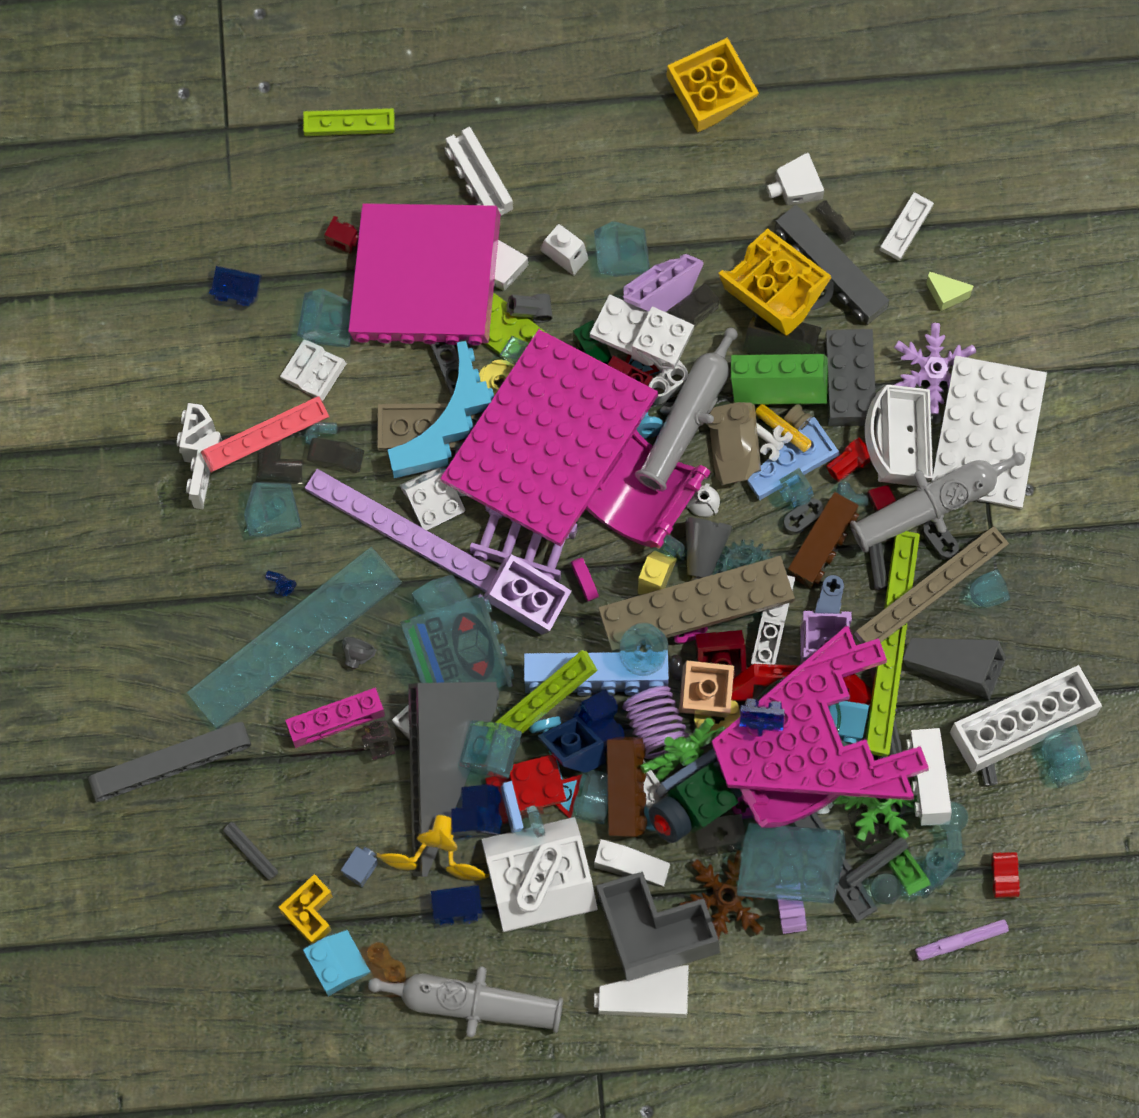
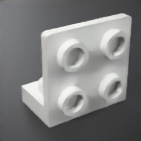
M444 467L432 469L400 485L403 493L408 497L421 527L425 530L431 529L465 512L457 490L441 482L440 478L446 470Z

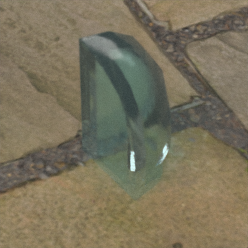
M998 569L980 576L971 585L970 596L973 602L979 606L990 607L1010 600L1006 583Z

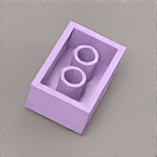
M511 554L503 560L482 599L543 635L551 630L571 590Z

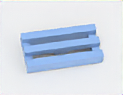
M510 781L503 783L500 789L511 832L515 833L521 831L524 827L513 784Z

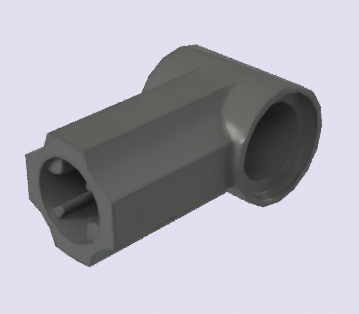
M536 294L533 296L511 295L508 297L506 309L510 316L532 318L537 323L548 322L553 319L551 298L548 294Z

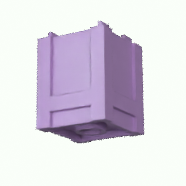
M803 611L800 624V665L818 650L816 649L817 643L821 638H833L844 627L849 626L850 628L851 612L821 614L813 613V611Z

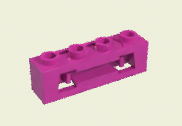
M373 688L286 719V723L294 746L298 748L384 717L385 714L377 690Z

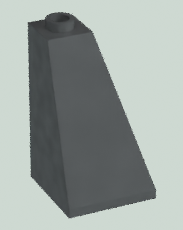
M911 638L909 645L904 647L903 661L909 669L990 700L1006 661V656L1000 642L996 640Z

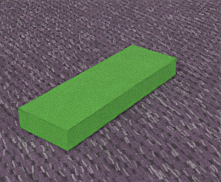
M907 849L887 863L908 895L931 885L929 879Z

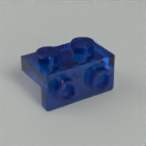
M216 266L212 289H209V294L215 295V300L227 302L229 298L237 300L236 304L250 306V303H255L258 300L262 275Z

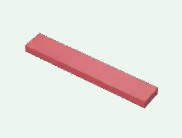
M318 396L202 450L201 454L210 472H214L328 418L329 415Z

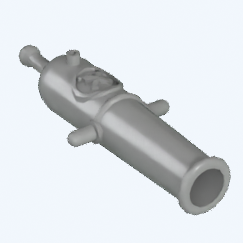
M727 328L719 347L713 353L701 355L694 362L673 406L661 407V414L667 416L641 470L635 473L636 478L645 486L656 491H665L667 489V480L699 426L704 423L710 424L714 421L713 415L709 413L715 406L718 399L717 396L724 389V384L728 378L729 367L725 356L730 344L737 338L736 329Z
M1016 452L1011 458L992 465L983 460L971 461L931 483L927 482L923 472L918 470L914 474L918 483V490L858 522L851 521L852 533L862 551L866 553L869 547L930 520L935 523L939 533H945L947 527L943 520L944 514L988 495L994 490L997 477L1014 466L1024 464L1025 456L1021 452Z
M485 967L477 969L476 979L472 983L429 974H415L405 983L383 982L378 978H373L368 983V988L372 992L384 991L401 996L404 1003L414 1011L466 1018L468 1021L466 1035L468 1037L475 1036L477 1023H480V1020L553 1029L554 1033H558L563 1006L562 997L558 1000L489 987L485 983L487 972Z

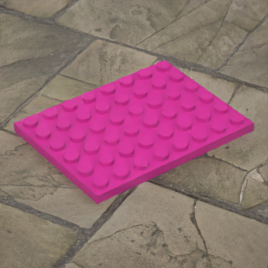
M538 329L491 403L441 476V482L561 547L656 400L658 391Z

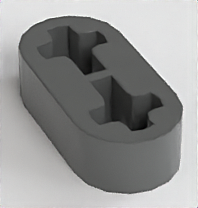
M815 498L808 499L788 513L783 523L785 531L788 534L797 535L814 524L824 510L822 502ZM809 506L818 508L816 515L813 512L807 516L805 515L809 510ZM799 518H802V520H800L798 523V528H796L795 526H789L790 519L796 521Z
M931 520L926 522L923 528L924 538L941 559L950 560L958 552L957 541L948 529L945 533L937 532L940 538L935 533L930 534V526L936 528V525ZM942 541L947 547L950 545L953 547L952 553L942 551L944 548Z

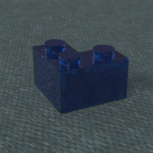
M606 689L581 701L573 718L579 716L604 742L605 753H607V739L624 737L625 735L622 726L616 723L613 718L618 710L617 702L612 695H609Z
M489 784L462 787L463 807L451 809L452 833L473 837L499 835L502 825L499 813V804L501 802L499 787Z

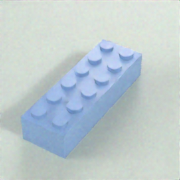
M668 652L588 653L598 671L571 693H577L579 696H589L592 692H601V695L612 696L615 695V692H625V695L633 696L653 687H668ZM524 653L525 693H531L578 653Z

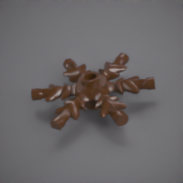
M740 850L736 851L734 863L730 860L727 861L730 873L725 871L728 877V881L725 883L718 881L719 873L714 876L711 864L706 868L699 859L693 862L691 866L700 873L695 878L699 881L707 882L704 887H712L714 892L710 897L705 893H702V897L690 894L689 896L692 901L680 902L681 906L704 899L707 909L711 905H715L718 908V913L711 917L716 918L712 923L718 939H720L721 931L724 934H728L725 922L730 923L726 916L730 911L737 913L736 921L741 918L743 930H746L749 926L756 935L760 934L764 928L755 921L760 916L748 912L751 907H742L741 901L744 898H748L753 902V897L765 900L764 893L775 892L773 882L761 885L760 879L751 887L748 882L744 889L738 888L737 881L744 878L739 875L748 868L747 865L742 866L746 853ZM728 894L732 897V900L726 902L723 900V896Z

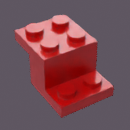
M553 755L509 765L507 773L485 778L497 825L509 823L500 789L503 783L512 781L521 819L543 814V807L567 802L557 761Z

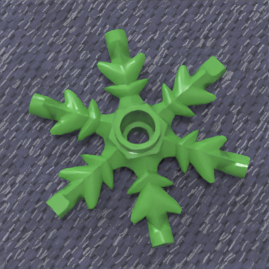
M706 718L700 727L695 729L694 733L688 738L684 736L676 739L670 736L664 739V744L666 745L664 750L668 751V753L642 764V772L646 773L661 767L655 776L660 782L663 781L669 772L673 771L674 767L680 762L683 766H686L701 757L704 750L700 749V747L712 743V740L726 728L722 726L717 730L709 732L710 728L714 725V721L711 718Z
M841 795L832 802L833 805L846 804L845 810L850 809L855 804L857 809L862 803L867 805L868 812L860 814L865 818L856 823V826H861L856 839L864 842L868 831L871 834L875 833L873 822L878 824L876 818L878 813L885 815L884 824L889 821L890 834L895 830L899 838H907L909 834L902 827L907 822L896 817L899 812L892 811L891 805L896 802L902 807V803L913 808L912 802H918L917 795L912 800L879 798L880 802L876 798Z

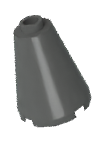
M686 518L687 575L691 576V581L713 574L730 536L732 526L720 522L718 525V523L706 519Z

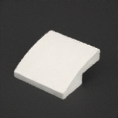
M304 339L280 377L315 398L319 396L321 401H323L347 363L344 359L326 352L323 347Z

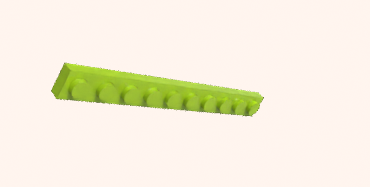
M905 531L894 536L884 609L913 588L920 537L918 533ZM907 624L881 643L887 663L876 666L866 740L871 753L883 757H888L890 753Z

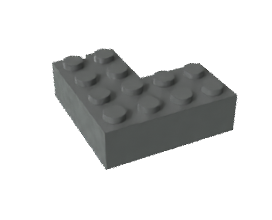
M643 871L597 885L598 898L627 982L720 953L719 939L711 922L704 899L657 913Z

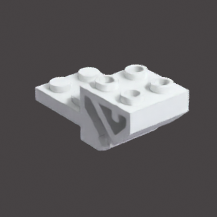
M609 294L590 332V337L632 355L633 360L647 366L655 363L662 369L674 370L694 331V325L655 307H651L648 312Z
M188 403L187 411L183 410L181 424H184L183 431L178 433L177 446L180 447L179 452L182 453L184 461L191 462L193 476L192 479H188L186 492L189 493V500L192 501L194 508L203 509L211 472L201 451L221 442L222 438L220 433L215 430L213 420L202 405Z

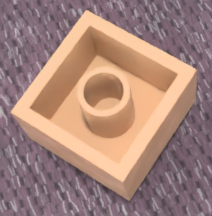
M686 661L682 670L679 713L727 717L731 710L734 666Z

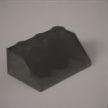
M754 312L748 326L742 351L748 355L814 354L822 327L801 322L790 334L785 336Z

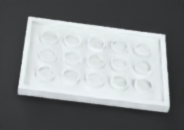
M955 355L931 482L971 461L983 460L992 465L1011 458L1016 452H1021L1025 456L1024 464L1014 466L997 477L994 490L988 495L977 499V501L1022 509L1047 373Z

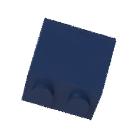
M579 716L538 735L540 742L564 767L587 773L606 763L604 742Z

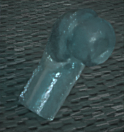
M315 423L305 431V442L313 445L317 443V437L321 434H336L337 423Z
M842 481L838 484V494L859 506H868V494H856L847 481Z

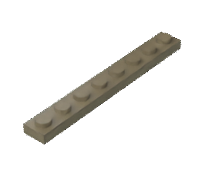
M993 526L863 625L854 635L862 644L878 638L880 643H882L1006 548L1009 543Z

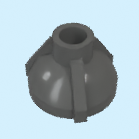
M344 637L342 641V648L346 656L345 664L350 667L358 668L359 664L362 665L375 656L376 649L363 640L355 637Z

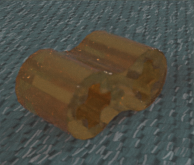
M377 942L368 948L367 955L370 963L384 972L387 982L403 983L406 980L407 973L403 963L394 960L390 956L389 949L385 944ZM378 951L379 953H381L382 951H384V958L375 959L374 952ZM391 969H394V970L400 969V970H399L400 976H399V977H396L395 975H393V976L391 977L392 974H391L390 970H391Z

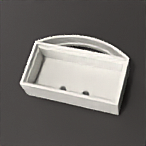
M886 385L876 393L866 416L865 440L870 459L878 472V482L918 486L914 476L918 470L923 472L927 482L933 479L929 389ZM876 409H877V418H876V441H875V437H874V418H875V412H876Z

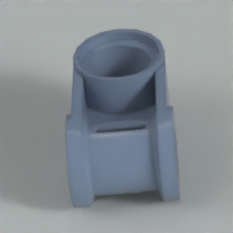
M831 575L824 580L815 613L839 614L844 583L840 577ZM831 584L836 585L834 592H830Z

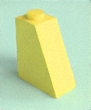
M653 551L647 556L638 580V594L643 595L664 589L677 559L658 551Z

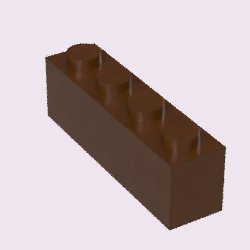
M834 492L789 566L787 576L795 577L797 582L812 589L815 583L819 585L825 575V572L822 570L826 563L831 565L837 554L834 552L838 544L842 546L848 536L846 530L850 522H857L860 516L857 513L859 505Z
M614 737L607 739L609 836L636 837L644 834L647 828V818L644 815V806L647 802V796L644 792L646 773H643L641 770V765L644 764L643 758L646 754L643 738Z

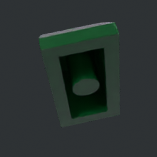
M594 320L574 329L573 341L578 349L608 365L612 356L607 344L590 337V332L595 324Z

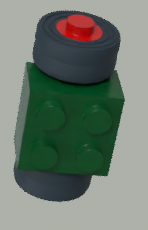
M717 760L701 768L666 793L668 797L662 798L650 807L649 818L657 833L664 840L675 843L690 831L693 834L704 828L738 804L739 801L737 799L742 796V792L739 788L727 787Z

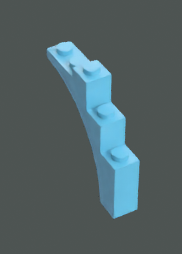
M466 341L457 343L459 356L458 380L454 394L445 411L421 435L405 444L388 449L394 478L449 466L448 458L452 457L449 443L466 439L470 434V430L473 429L470 415L484 412L494 398L493 389L487 387L486 381L481 382L478 369H473L472 361H475L472 347H467Z

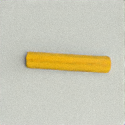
M761 404L755 410L756 416L771 428L775 429L778 425L783 427L784 430L781 433L783 437L787 432L791 433L793 437L790 442L803 452H806L812 444L809 438L767 406Z

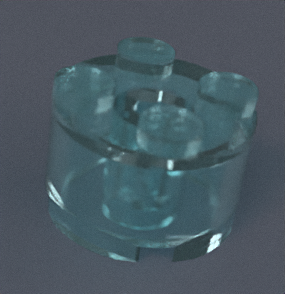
M640 623L630 627L623 635L620 642L619 656L622 664L630 673L640 676L651 675L661 669L666 661L668 641L665 634L658 628L648 623ZM641 645H644L645 649H649L647 654L638 651Z

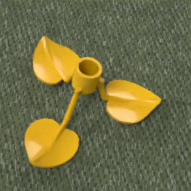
M436 815L432 830L429 829L427 833L418 835L417 839L422 845L414 857L408 858L405 855L394 853H377L376 857L391 867L400 870H414L417 867L415 862L420 857L426 846L436 847L448 851L450 866L446 867V871L452 876L468 881H477L489 877V874H485L474 866L456 864L454 862L453 851H456L458 848L453 841V835H451L454 820L444 815Z

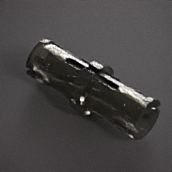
M827 200L822 201L815 208L828 223L827 227L830 230L833 229L843 243L849 242L855 236V233L843 221L844 217L841 214H837L828 204Z

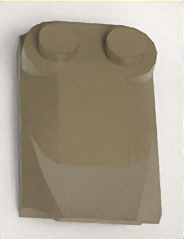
M737 402L714 407L709 413L713 415L714 421L710 424L707 423V425L710 427L715 477L722 485L746 481L753 473L761 471L755 405L753 403Z

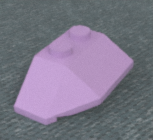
M684 254L680 256V259L668 260L653 266L624 286V301L648 312L651 307L666 312L691 294L702 269L703 261Z

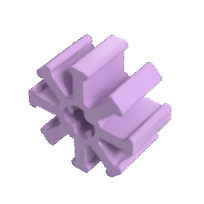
M800 882L777 885L776 890L783 934L807 931Z

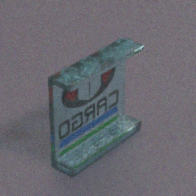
M481 594L400 622L420 683L497 682V688L504 685L508 687L513 686L511 679H514L515 676L511 665L506 666L504 657L507 656L504 644H499L496 635L500 634L496 621H491L489 616L492 608L488 598L484 599Z

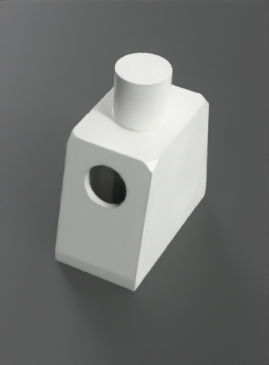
M809 153L776 170L777 182L767 185L770 198L783 195L787 205L818 201L823 199L824 188Z
M559 224L547 236L540 251L573 276L588 260L584 243Z
M498 240L494 286L505 291L527 268L528 257Z

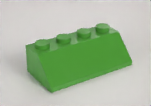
M824 354L731 355V381L735 403L744 402L753 403L754 405L827 404L828 357Z

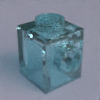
M800 468L779 480L782 488L779 492L786 503L790 501L794 508L798 505L807 504L811 497L814 496L812 487Z

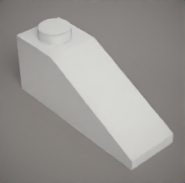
M602 839L594 862V868L625 877L643 871L647 883L661 887L665 885L670 867L668 862Z

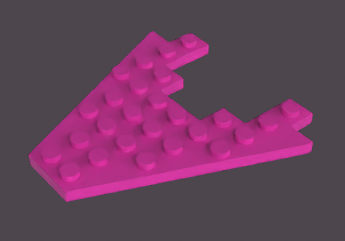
M849 626L844 627L712 740V745L727 787L901 800L914 799L907 778L929 771V766L921 746L874 761L866 739L843 747L828 708L830 705L849 700L850 698L843 677L887 663V658L879 638L856 646Z

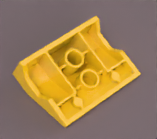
M768 228L748 246L745 258L732 271L721 270L719 272L726 291L785 336L803 322L831 279L830 274Z

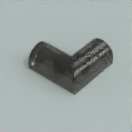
M282 440L257 451L256 483L303 484L304 460L281 459Z

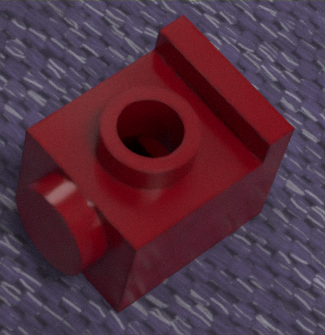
M333 216L324 234L325 242L351 254L353 248L358 247L359 234H357V230L353 225L343 222V224L339 223L338 217Z

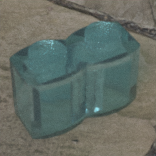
M591 770L587 772V775L582 774L579 788H582L583 791L581 797L576 796L573 810L577 811L576 818L604 825L608 814V773Z

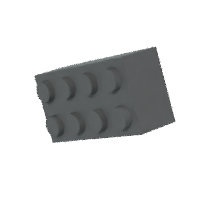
M873 329L826 330L824 342L825 356L828 357V427L865 426L869 406L876 396ZM877 409L875 412L874 426L877 418Z

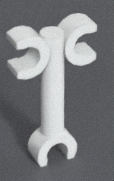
M757 423L758 436L768 442L761 447L760 452L766 455L772 449L769 459L776 461L780 455L779 450L783 448L784 443L791 441L793 435L787 432L784 437H781L784 428L780 425L774 429V435H772Z

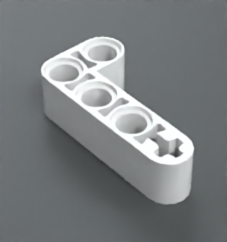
M680 360L674 370L662 369L654 363L660 373L653 378L648 387L664 389L662 394H658L654 401L655 404H662L680 392L688 376V371ZM675 374L681 375L683 379L680 381H675L671 377Z

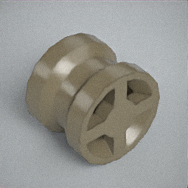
M799 404L795 405L784 417V420L798 431L807 426L808 421L812 419L809 413L802 411V407Z

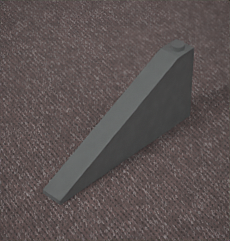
M497 682L408 684L412 857L415 856L422 845L417 839L418 835L427 833L429 829L432 830L436 815L452 817L496 710L497 700L499 699ZM429 846L424 848L420 857L415 862L417 867L413 870V876L424 877L428 875L438 848Z

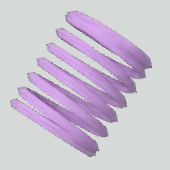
M658 686L644 690L628 698L622 706L623 710L629 711L626 718L633 719L629 726L636 727L632 734L640 735L638 738H643V743L646 747L644 758L646 759L656 758L668 753V751L662 750L657 753L648 754L652 750L664 746V739L670 736L673 739L682 736L685 738L689 737V734L684 732L686 726L681 724L683 718L678 716L679 709L675 708L676 701L671 699L673 693L669 692L671 688L667 686ZM654 697L648 701L633 705L639 701ZM667 703H672L669 707L661 708ZM654 706V707H652V708H650V709H647V710H645V711H643V712L637 713V712H639V711H641V710H643V709H646V708H648V707ZM675 711L673 715L665 716L669 712ZM652 715H655V716H653V717H651V718H649V719L640 721V720H642V719H644V718H647V717H650V716H652ZM674 719H678L676 723L668 724ZM659 723V724L654 725V726H652V727H650V728L644 729V728H646V727H648V726H651V725H653V724ZM676 728H682L678 732H672Z

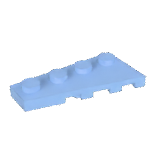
M815 417L808 421L807 426L799 430V432L811 440L812 445L806 452L788 442L779 450L780 455L776 461L768 459L761 465V471L753 473L747 480V483L759 500L839 456L838 449Z

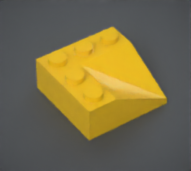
M728 38L667 65V78L697 132L719 123L759 95L758 90Z

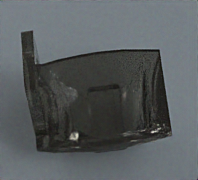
M863 805L847 814L854 832L851 838L858 849L868 854H876L889 846L894 836L887 826L880 822L878 824L873 822L875 833L871 834L868 831L865 841H858L856 836L861 826H856L855 819L857 815L868 812L867 805Z

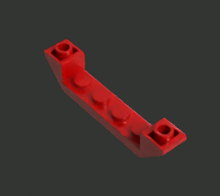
M751 665L733 679L731 700L752 701L754 685H778L799 665ZM855 673L843 677L850 696L847 701L871 705V689Z

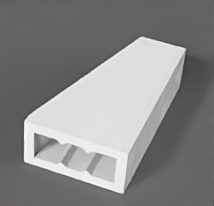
M689 965L667 969L629 982L623 980L600 986V993H595L594 1008H599V1015L686 1018Z

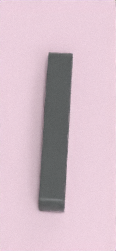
M237 722L95 773L88 777V782L95 801L100 802L249 748L251 742L244 723Z

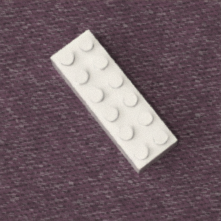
M1078 665L955 722L950 730V734L971 772L974 773L1096 716L1102 705Z

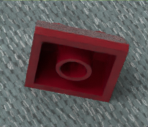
M742 630L695 634L697 662L734 666L733 679L746 670V651Z

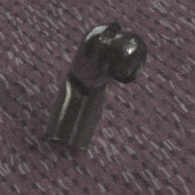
M673 655L668 661V668L675 680L682 681L683 659L679 655Z

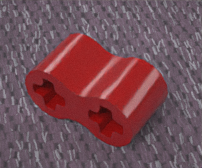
M993 852L991 866L994 898L1019 897L1020 883L1017 852Z

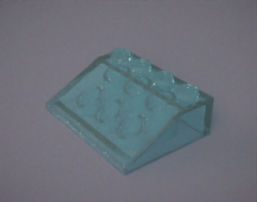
M749 823L743 845L737 896L833 904L846 854L844 830L792 826L761 828L759 824Z

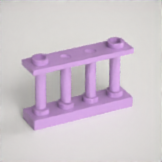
M485 506L490 517L480 545L471 543L470 551L479 560L486 561L490 559L502 563L506 557L511 555L521 525L511 520L512 525L502 552L489 548L498 520L503 515ZM577 524L574 525L566 539H575ZM533 532L525 558L519 559L553 580L560 582L561 571L555 568L565 541L561 547L554 543L547 566L533 562L542 536Z

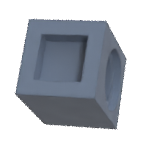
M356 847L341 869L342 875L363 887L378 865V861L375 858L376 854L366 847L363 850Z

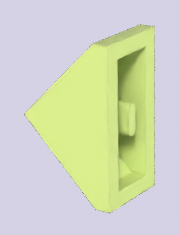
M929 272L926 282L941 311L969 299L973 289V285L933 272Z

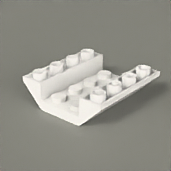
M575 817L534 826V828L522 829L515 833L509 832L481 839L503 932L598 910L590 871ZM546 843H554L561 849V863L540 907L534 912H525L518 906L517 895L539 848ZM548 853L545 856L549 861L555 857L552 853ZM537 875L535 877V880L537 882H542L544 880V876ZM528 896L525 898V902L532 904L534 899Z

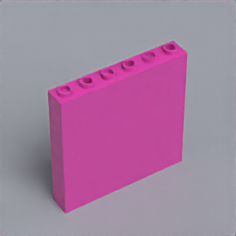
M362 203L349 333L353 340L360 343H367L369 340H377L380 343L400 341L404 344H412L414 341H420L425 344L445 342L449 345H457L458 342L466 341V343L476 346L482 343H489L501 218L498 207L491 205Z

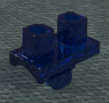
M747 699L745 705H741L740 726L757 729L758 737H763V730H783L785 709H782V703L778 701L769 702L768 708L759 707V701L756 699Z

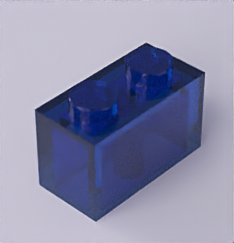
M479 885L431 891L435 924L451 926L454 925V921L464 920V923L478 922V918H483Z

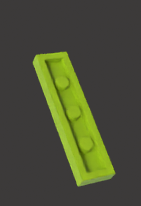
M394 108L304 111V136L395 133Z

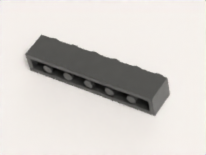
M797 204L776 220V235L831 275L830 280L833 284V291L837 294L838 300L853 310L852 313L857 320L869 325L888 309L889 299Z

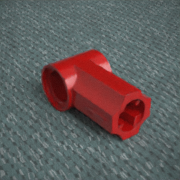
M860 437L852 441L841 455L826 466L832 478L840 482L857 468L860 469L871 461L867 445Z

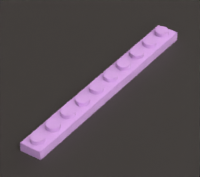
M316 469L305 486V491L484 592L487 591L498 571L319 469Z

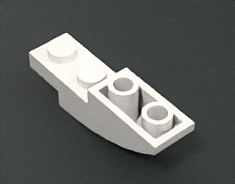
M788 576L791 588L793 590L795 577ZM789 603L763 610L751 664L775 665Z

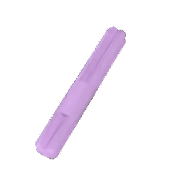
M1000 920L938 940L937 942L917 948L915 950L919 961L1006 933L1008 932V925L1005 920Z

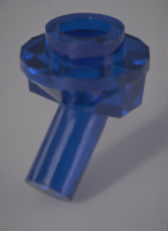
M270 570L266 572L265 578L277 584L274 588L276 594L287 596L297 586L295 580L288 579L281 573Z

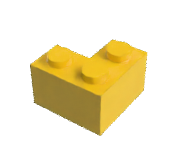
M314 874L280 905L279 909L311 945L323 939L331 932L330 925L317 911L333 896L331 891Z

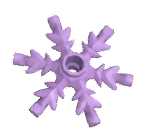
M931 323V336L925 335L931 345L926 346L931 351L928 357L922 356L921 348L917 353L912 342L907 347L898 340L894 346L896 350L905 354L901 356L902 360H913L911 365L919 363L921 366L919 373L911 370L912 375L902 374L900 377L904 380L895 385L915 388L916 384H918L920 388L922 380H928L931 385L927 389L930 390V410L932 415L939 414L938 402L944 404V400L939 393L944 391L939 387V383L947 381L949 388L951 374L948 369L953 365L955 355L968 357L976 353L973 345L963 350L958 345L953 355L949 351L948 358H942L939 352L944 349L940 345L944 341L945 335L939 336V323ZM933 365L938 368V371L933 369Z

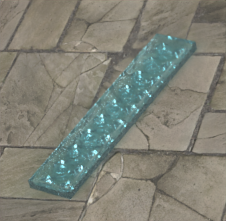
M371 546L187 692L188 696L216 729L221 728L402 584L401 580Z

